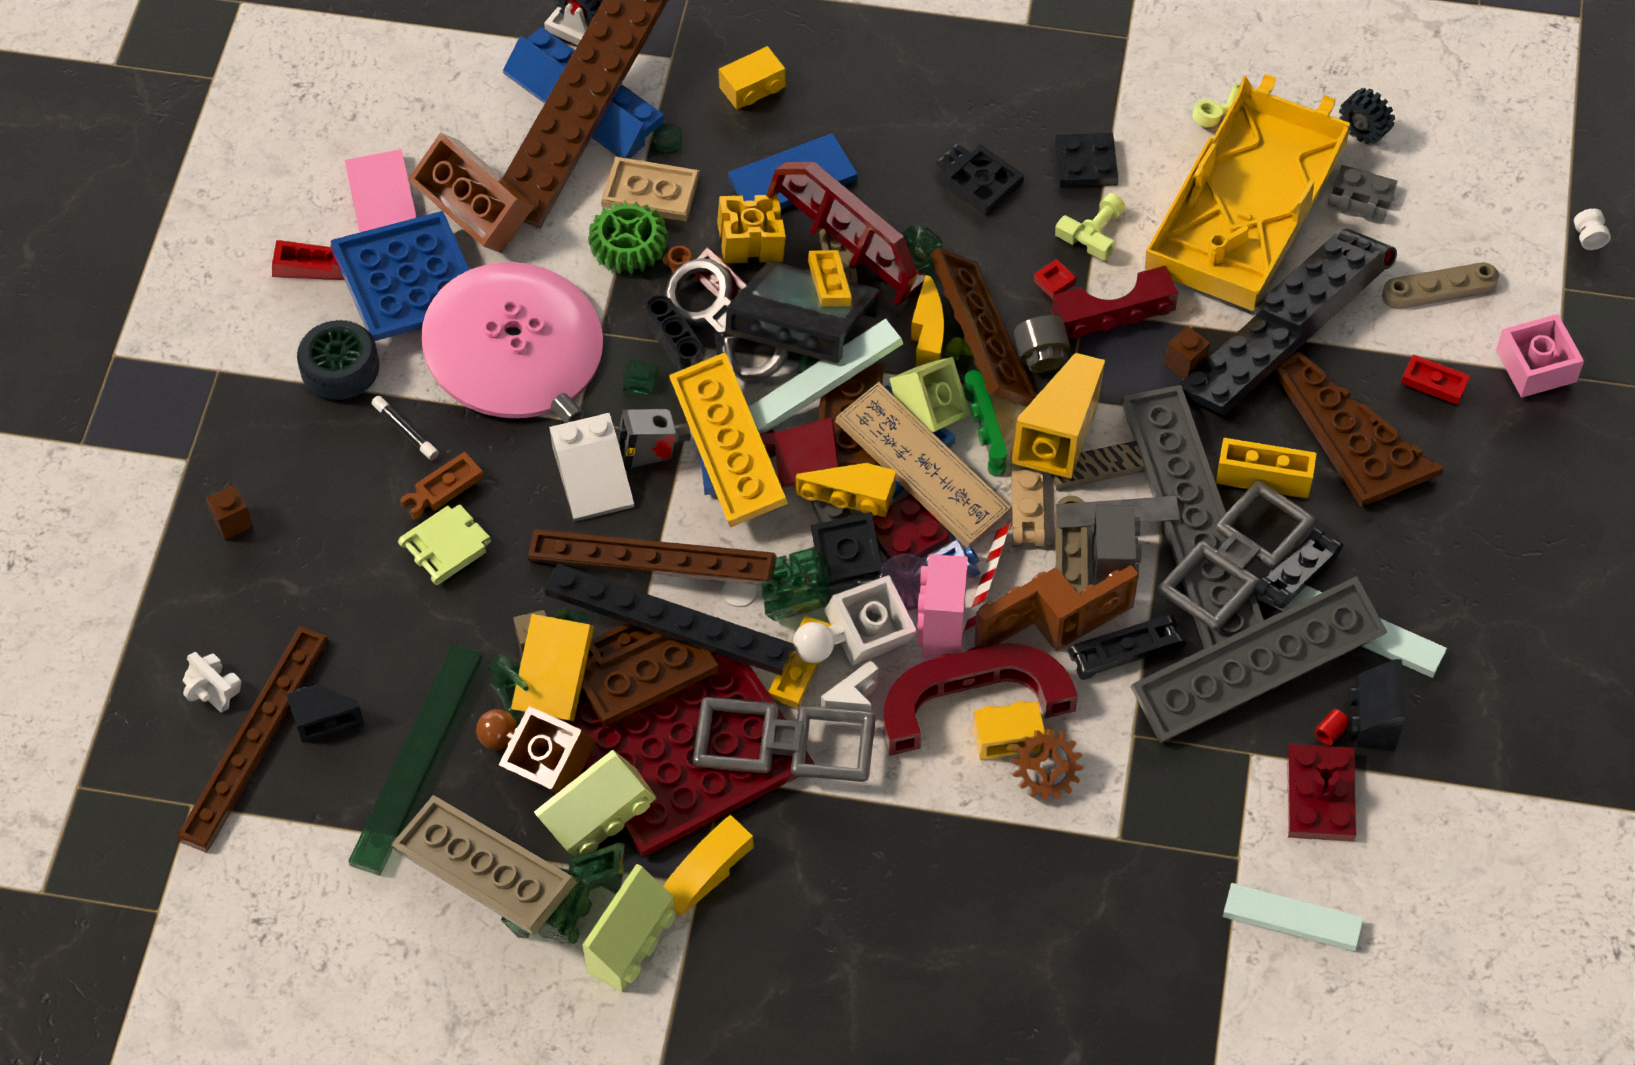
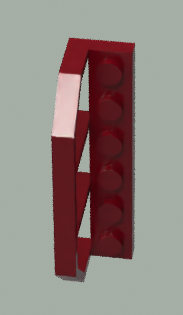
M785 162L775 170L766 196L771 199L780 192L814 221L810 229V233L813 236L824 229L853 254L849 264L852 269L863 262L897 290L898 293L893 302L896 306H899L922 287L925 274L915 266L904 236L815 162Z

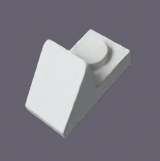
M869 660L822 695L821 707L871 712V703L865 697L871 695L878 687L879 668Z

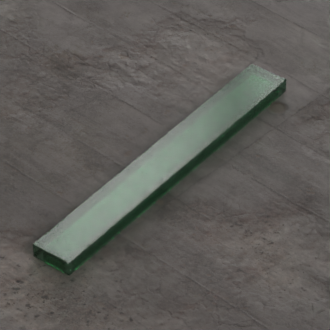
M451 644L348 860L351 867L381 875L393 850L391 844L401 833L482 660L481 652Z

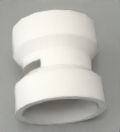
M1599 209L1584 210L1574 218V225L1576 230L1581 233L1579 239L1584 249H1599L1605 246L1611 239L1608 228L1604 226L1605 218Z

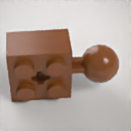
M528 706L519 726H517L515 718L509 712L502 709H492L485 712L479 718L476 726L477 738L484 747L494 751L507 748L499 763L501 767L515 776L555 794L579 777L597 741L583 730Z

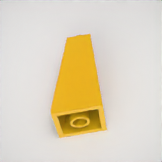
M1075 353L1018 417L1012 464L1072 478L1099 403L1105 360Z

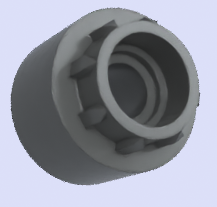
M1054 315L1035 317L1022 322L1014 329L1013 334L1020 362L1029 366L1032 372H1051L1061 368L1066 363L1071 347L1064 320L1061 317Z

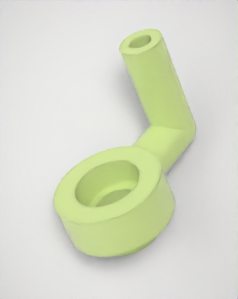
M1234 84L1227 104L1219 105L1207 99L1197 101L1192 112V117L1196 123L1205 128L1218 125L1221 117L1226 116L1241 84Z

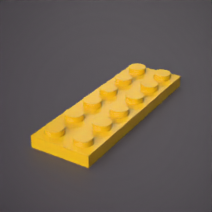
M726 352L669 375L730 528L788 504Z

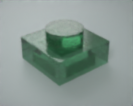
M629 359L622 383L623 391L653 395L659 372L658 364Z

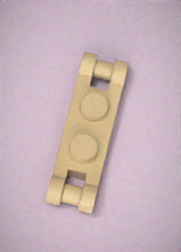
M1012 449V546H1022V543H1034V546H1044L1043 471L1035 469L1021 470L1020 465L1012 464ZM1022 528H1034V531L1022 530Z

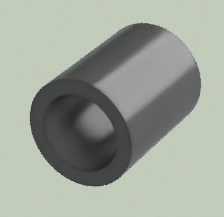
M566 393L558 395L551 403V409L565 423L581 420L584 417V411Z

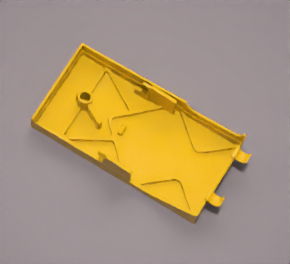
M1264 74L1263 80L1257 89L1253 88L1248 78L1243 75L1239 91L1214 137L1208 138L1149 244L1145 258V270L1166 265L1173 281L1255 311L1254 306L1264 295L1344 151L1350 128L1349 122L1330 116L1336 99L1323 95L1321 104L1316 110L1271 94L1276 83V77Z

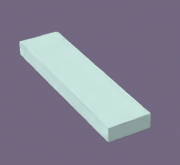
M1231 883L1223 917L1351 951L1356 950L1363 921L1362 916Z

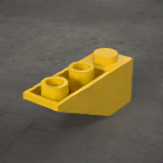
M863 463L800 473L796 475V495L810 501L818 500L830 503L838 508H850L861 511L864 514L872 512L873 516L877 515L886 518L896 490L897 470Z

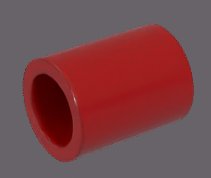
M1333 709L1314 730V734L1323 744L1331 746L1350 725V720L1343 712Z

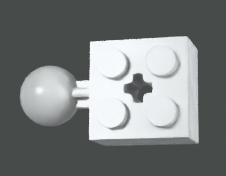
M888 575L833 595L824 610L832 626L826 627L818 622L803 624L795 632L793 643L797 656L808 663L824 661L832 653L834 645L840 643L851 666L907 645L917 630Z

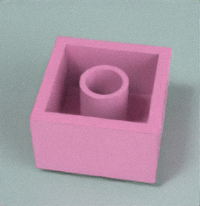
M1558 314L1502 329L1496 349L1521 398L1577 382L1584 363L1582 356Z

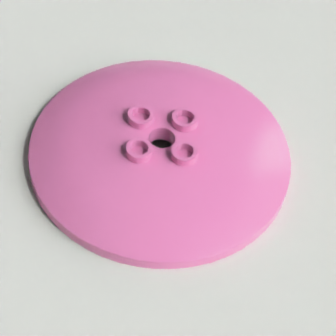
M502 262L487 264L457 276L448 282L434 297L427 309L422 325V351L430 373L439 386L464 406L480 413L502 418H528L552 412V401L562 393H566L574 400L586 389L595 376L603 350V333L600 319L585 294L563 276L546 268L526 263ZM510 327L518 328L521 331V333L519 335L511 336L507 334L505 330Z

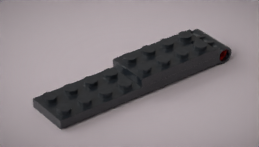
M1348 228L1343 229L1339 235L1334 234L1254 306L1255 317L1179 384L1182 386L1185 397L1225 416L1385 269H1389L1396 260V248Z

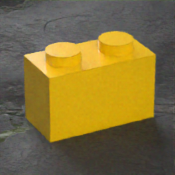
M768 46L719 68V88L736 110L746 105H751L757 100L777 93L786 87L785 67Z
M1017 701L1012 705L1000 707L989 705L973 712V731L980 760L1019 754L1014 750L1015 746L1024 748L1026 744L1022 738L1027 736L1031 740L1035 739V730H1040L1042 735L1045 736L1038 701ZM1042 744L1034 747L1031 752L1040 751Z

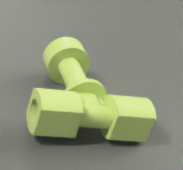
M1113 193L1107 194L1100 202L1101 211L1093 220H1085L1083 223H1080L1064 215L1055 226V236L1072 245L1078 241L1087 246V253L1106 261L1114 251L1115 241L1103 235L1101 228L1109 218L1117 219L1125 210L1124 201Z

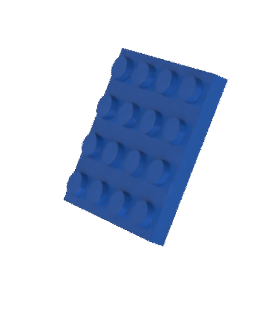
M443 211L331 240L330 247L363 324L374 341L421 329L427 309L438 292L448 282L469 271Z

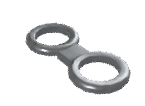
M698 258L687 261L677 268L668 280L665 296L672 300L688 325L699 326L710 323L718 332L725 331L727 306L731 303L730 300L733 292L730 274L723 265L713 259ZM700 271L711 272L716 275L719 280L720 290L713 305L700 312L684 310L679 304L678 294L680 286L685 279L693 273ZM761 322L762 326L772 328L775 330H779L781 328L780 326ZM740 337L725 338L727 357L735 376L740 380L756 382L768 379L781 369L788 358V350L776 347L775 354L769 362L761 367L745 368L737 362L734 351Z

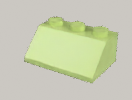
M611 750L534 811V813L569 853L581 859L592 854L598 848V844L608 836H613L620 832L624 824L632 817L644 813L650 807V803L657 799V797L639 771L617 752Z
M638 864L635 865L583 943L587 973L621 992L628 982L633 983L636 980L641 969L640 964L646 955H652L657 947L658 936L663 928L667 930L672 925L676 916L673 896Z

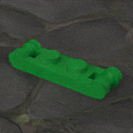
M971 370L965 375V399L972 403L970 404V411L973 421L979 422L978 436L981 446H986L988 450V472L995 477L1001 476L1006 471L1007 449L989 394L984 386V378L979 371Z

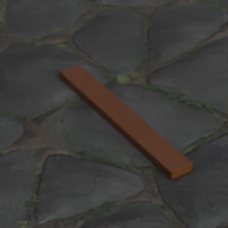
M534 529L528 559L530 562L561 564L565 566L772 586L777 555L774 552Z
M299 626L176 836L178 842L208 853L291 709L286 694L293 693L298 688L304 687L329 643L328 636Z

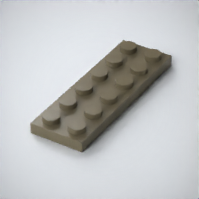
M434 795L391 844L397 853L532 935L538 932L577 884L571 875Z

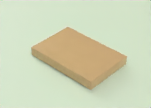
M615 156L601 199L602 208L611 209L613 203L617 206H622L624 201L628 205H633L637 201L640 207L648 204L651 211L657 210L661 218L687 222L700 179V170Z

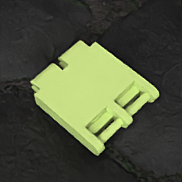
M458 505L453 509L446 506L401 536L398 543L402 548L406 547L413 554L415 563L418 566H423L432 576L431 581L438 585L485 554V547L491 540L490 536L478 523L474 524V519L462 505Z

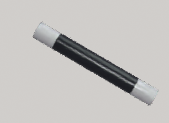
M376 396L373 399L372 405L429 460L437 458L439 451L381 396Z

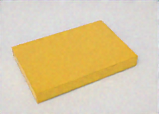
M532 614L511 709L526 712L528 706L554 718L574 722L594 626Z

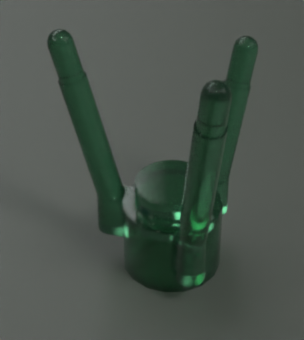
M501 654L490 662L488 672L493 676L492 686L497 690L507 712L515 718L517 726H519L520 720L515 710L511 709L512 704L504 686L512 687L517 684L524 691H528L529 686L518 676L520 662H514L507 654Z

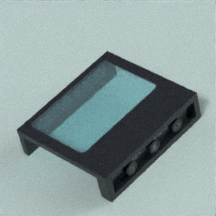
M769 260L727 306L725 333L838 364L842 359L845 335L862 315L873 318L877 317L880 289L847 281L852 297L851 306H821L811 271Z

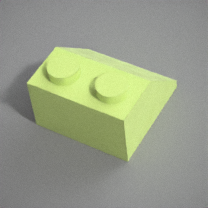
M953 357L924 363L889 378L894 397L931 432L970 415Z

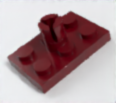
M1289 744L1287 749L1288 838L1355 841L1354 748Z

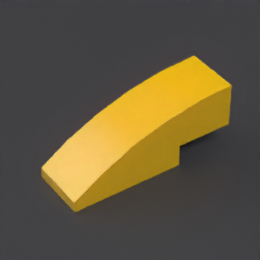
M926 275L911 326V340L918 341L916 366L941 360L943 355L944 318L942 304L932 277Z
M731 815L715 827L693 849L664 883L663 887L673 896L674 910L680 917L730 875L729 869L754 848L753 836Z

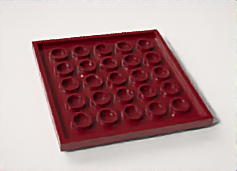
M711 652L719 665V672L606 727H603L582 690L580 691L574 722L559 719L583 730L597 740L585 763L587 769L611 750H614L639 771L657 797V799L650 803V807L644 813L635 815L623 827L642 858L800 777L791 773L792 756L773 754L771 770L768 773L701 768L693 764L700 706L703 698L712 697L775 703L750 665ZM778 708V718H777V719H778V720H786L785 717L783 716V714L781 713V711H780L779 708ZM713 711L707 755L759 759L765 715ZM806 751L805 764H814V761Z

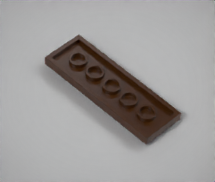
M937 248L930 254L935 265L934 271L941 279L944 286V294L951 302L954 309V317L961 325L965 335L964 340L971 348L975 358L974 363L984 378V386L987 392L993 397H999L1028 407L1036 398V394L1020 362V358L978 263Z

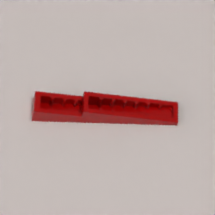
M276 240L272 260V277L344 280L331 247Z

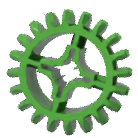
M624 201L622 206H617L613 203L611 210L603 208L601 215H595L594 223L590 224L588 242L593 257L597 258L599 265L605 264L608 271L616 268L620 274L623 270H628L631 275L634 269H639L643 272L645 265L654 267L655 260H661L663 252L666 251L668 231L666 230L663 218H659L657 210L651 211L648 204L640 207L637 201L633 205H628ZM611 233H613V234L611 235V238H610L609 240H606L607 237H608ZM649 234L650 237L648 238V240L646 242H643L645 240V236Z

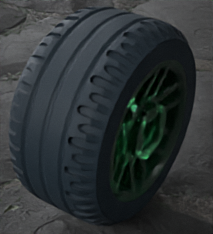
M331 320L313 327L312 330H309L298 346L297 362L301 378L306 387L313 394L321 398L333 399L334 401L351 399L368 390L377 378L380 364L376 343L368 330L355 322Z

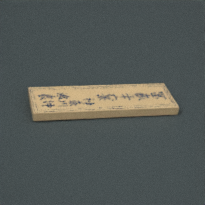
M880 382L836 417L835 422L882 467L897 470L896 480L965 547L971 546L1010 511L1011 507Z

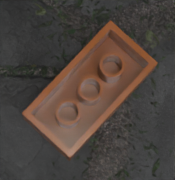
M441 132L407 179L483 247L500 253L505 249L535 206L461 141Z

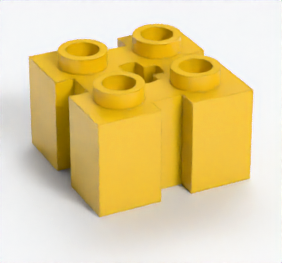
M755 195L754 201H744L743 196L719 197L717 224L719 236L722 238L723 260L726 263H748V257H757L759 262H768L769 260L783 262L786 236L783 220H780L781 209L778 195L771 199L766 195Z

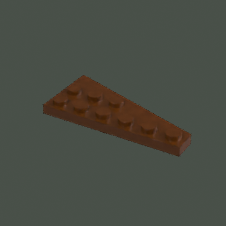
M1301 352L1293 353L1273 371L1361 507L1442 475L1444 467L1436 461L1432 463L1422 455L1423 450L1415 444L1411 446L1398 435V430L1363 402L1359 404L1349 396L1350 392L1342 385L1340 387L1336 386L1326 377V373Z

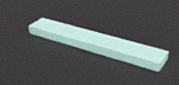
M884 319L844 345L842 359L838 364L821 360L748 407L758 432L766 433L903 344L901 337L890 323Z
M1306 586L1283 609L1274 605V600L1268 596L1262 597L1258 595L1257 600L1285 611L1322 592ZM1381 619L1387 633L1362 647L1391 660L1402 659V665L1433 678L1447 648Z

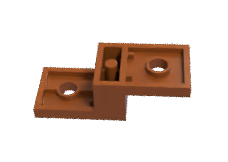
M1132 565L1123 570H1115L1102 582L1085 587L1078 595L1057 567L1048 572H1040L1027 584L1021 587H1013L1002 598L995 602L989 601L979 608L976 612L974 645L982 647L997 645L1034 624L1053 649L1058 651L1133 608L1139 574Z

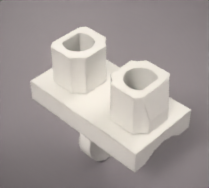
M196 652L188 655L189 667L183 678V682L186 684L183 692L184 696L189 701H195L199 698L203 702L208 700L221 713L229 709L230 698L240 692L241 680L234 673L221 677L219 674L222 670V664L220 659L214 654L203 658Z

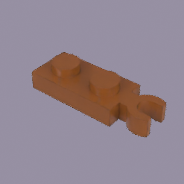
M464 451L416 483L415 489L417 493L404 495L400 500L401 506L405 509L409 505H416L410 510L412 519H417L423 515L427 506H430L435 511L484 478L483 471Z

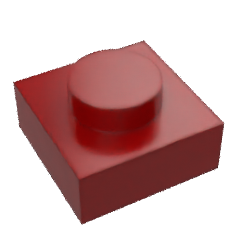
M1056 259L1034 274V282L1053 299L1054 294L1065 292L1076 285V277Z

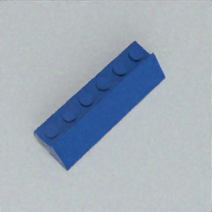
M540 27L527 39L520 35L503 69V74L545 104L575 50L543 27ZM621 84L592 139L617 157L630 159L645 146V138L664 122V114Z

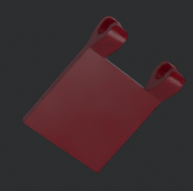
M832 418L775 433H759L767 452L775 448L778 469L777 478L782 489L795 486L797 474L839 467Z

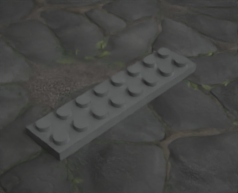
M1356 576L1133 683L1130 687L1161 744L1384 636L1387 630Z

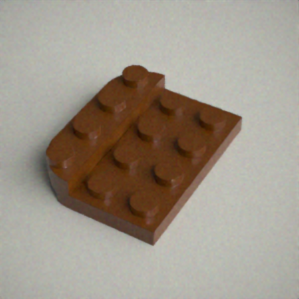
M624 623L592 638L581 690L603 727H606L719 672V665L710 651Z

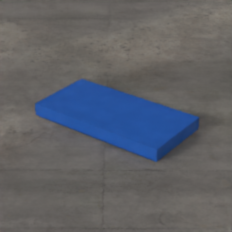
M833 133L728 172V180L737 195L743 196L744 201H754L755 195H766L775 170L785 162H815L843 186L858 180L856 170ZM780 192L777 194L780 209L794 205Z

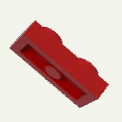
M1413 354L1402 376L1401 384L1458 405L1469 383L1470 375Z

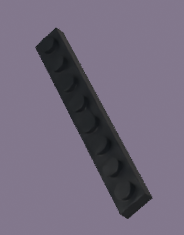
M557 564L545 587L546 596L783 676L795 651L794 643L561 564Z

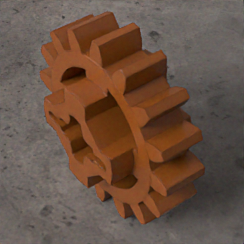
M1047 729L1045 736L1042 735L1040 730H1035V739L1031 740L1027 736L1022 738L1026 744L1024 748L1015 746L1014 750L1020 756L1019 758L1011 759V763L1018 765L1019 769L1015 770L1012 776L1022 777L1023 780L1020 781L1018 787L1024 789L1029 786L1028 795L1034 797L1039 791L1041 800L1047 801L1049 793H1052L1055 799H1060V790L1063 789L1067 793H1071L1072 790L1069 783L1071 781L1075 783L1080 782V779L1074 774L1075 771H1081L1084 768L1076 764V760L1082 757V753L1072 751L1077 743L1073 740L1065 743L1066 734L1060 732L1054 738L1053 729ZM1042 744L1038 753L1033 757L1028 756L1034 747ZM1056 744L1063 749L1068 760H1062L1058 756ZM1047 756H1049V760L1054 762V767L1048 768L1046 773L1045 769L1040 767V762L1046 761ZM1026 769L1033 770L1037 774L1038 785L1030 779ZM1066 773L1064 778L1054 785V779L1059 774Z

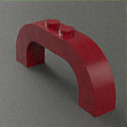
M1004 643L987 647L976 646L966 652L957 654H942L936 659L922 662L908 669L895 681L888 692L884 705L883 723L884 740L888 754L891 756L921 748V731L916 719V713L924 703L933 698L1000 682H1015L1029 688L1036 695L1046 719L1076 712L1078 695L1066 669L1055 658L1040 649L1028 645Z

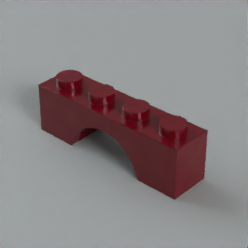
M1165 265L1138 272L1135 287L1127 295L1118 299L1106 300L1096 298L1082 288L1054 294L1051 313L1064 320L1068 339L1081 338L1089 333L1101 330L1107 331L1116 326L1137 323L1146 318L1157 315L1164 316L1176 311L1178 291Z

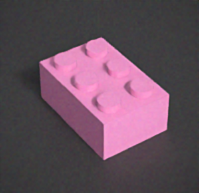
M929 554L928 566L921 567L916 646H923L922 659H936L942 654L961 653L968 557Z

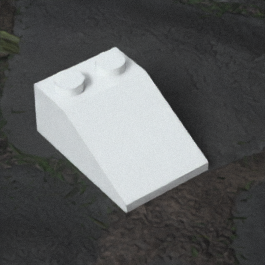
M610 413L549 427L553 452L574 522L634 507Z

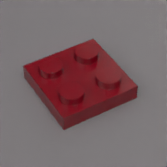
M911 494L890 505L886 518L877 515L873 516L879 549L889 562L899 569L907 567L949 543V534L937 519Z

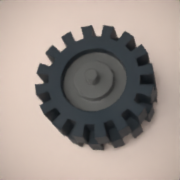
M1366 88L1358 89L1341 104L1339 114H1342L1340 119L1350 123L1349 129L1351 132L1349 134L1352 137L1356 135L1359 142L1364 140L1365 144H1375L1395 124L1393 122L1395 115L1390 114L1393 112V109L1386 106L1388 103L1386 98L1382 101L1380 99L1381 94L1377 92L1374 95L1373 89L1370 88L1367 91Z

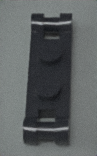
M1315 527L1308 538L1267 577L1264 576L1255 588V593L1262 597L1268 596L1274 600V605L1283 609L1338 556L1343 548V542L1336 538L1330 539L1325 535V531ZM1319 546V547L1323 548L1324 551L1322 552V551H1320L1319 549H1317L1316 547Z
M1165 615L1074 644L1067 652L1071 661L1077 664L1076 672L1079 678L1086 680L1092 678L1096 673L1165 651H1178L1186 645V641L1183 635L1176 630L1177 622L1174 616ZM1157 633H1163L1165 637L1159 638ZM1095 653L1097 658L1088 660L1087 656Z

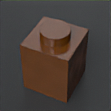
M1186 326L1167 344L1164 365L1185 379L1208 359L1210 342Z
M234 485L206 497L211 517L224 540L253 527L248 508Z

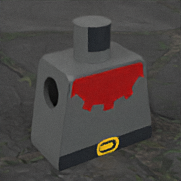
M667 409L622 410L617 439L625 469L672 458L675 443L690 441L691 432L689 424H674L671 413Z

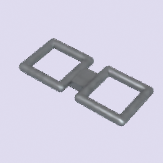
M1256 481L1217 522L1215 526L1216 531L1227 538L1224 544L1217 550L1204 541L1199 542L1159 585L1158 591L1210 629L1217 631L1222 628L1255 591L1260 580L1246 570L1252 562L1258 559L1268 567L1276 568L1316 524V518L1262 481ZM1259 496H1262L1300 522L1273 553H1270L1232 527L1236 520ZM1203 556L1244 583L1215 616L1174 588Z
M705 697L701 701L693 755V764L696 767L768 773L771 770L773 754L792 756L791 773L795 776L865 782L869 779L876 720L873 712L801 706L798 709L797 721L777 719L778 706L775 703ZM713 711L765 715L759 759L707 755ZM810 719L862 724L857 768L805 764Z

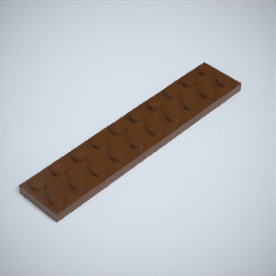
M603 0L503 176V179L535 205L524 220V223L541 229L668 0Z

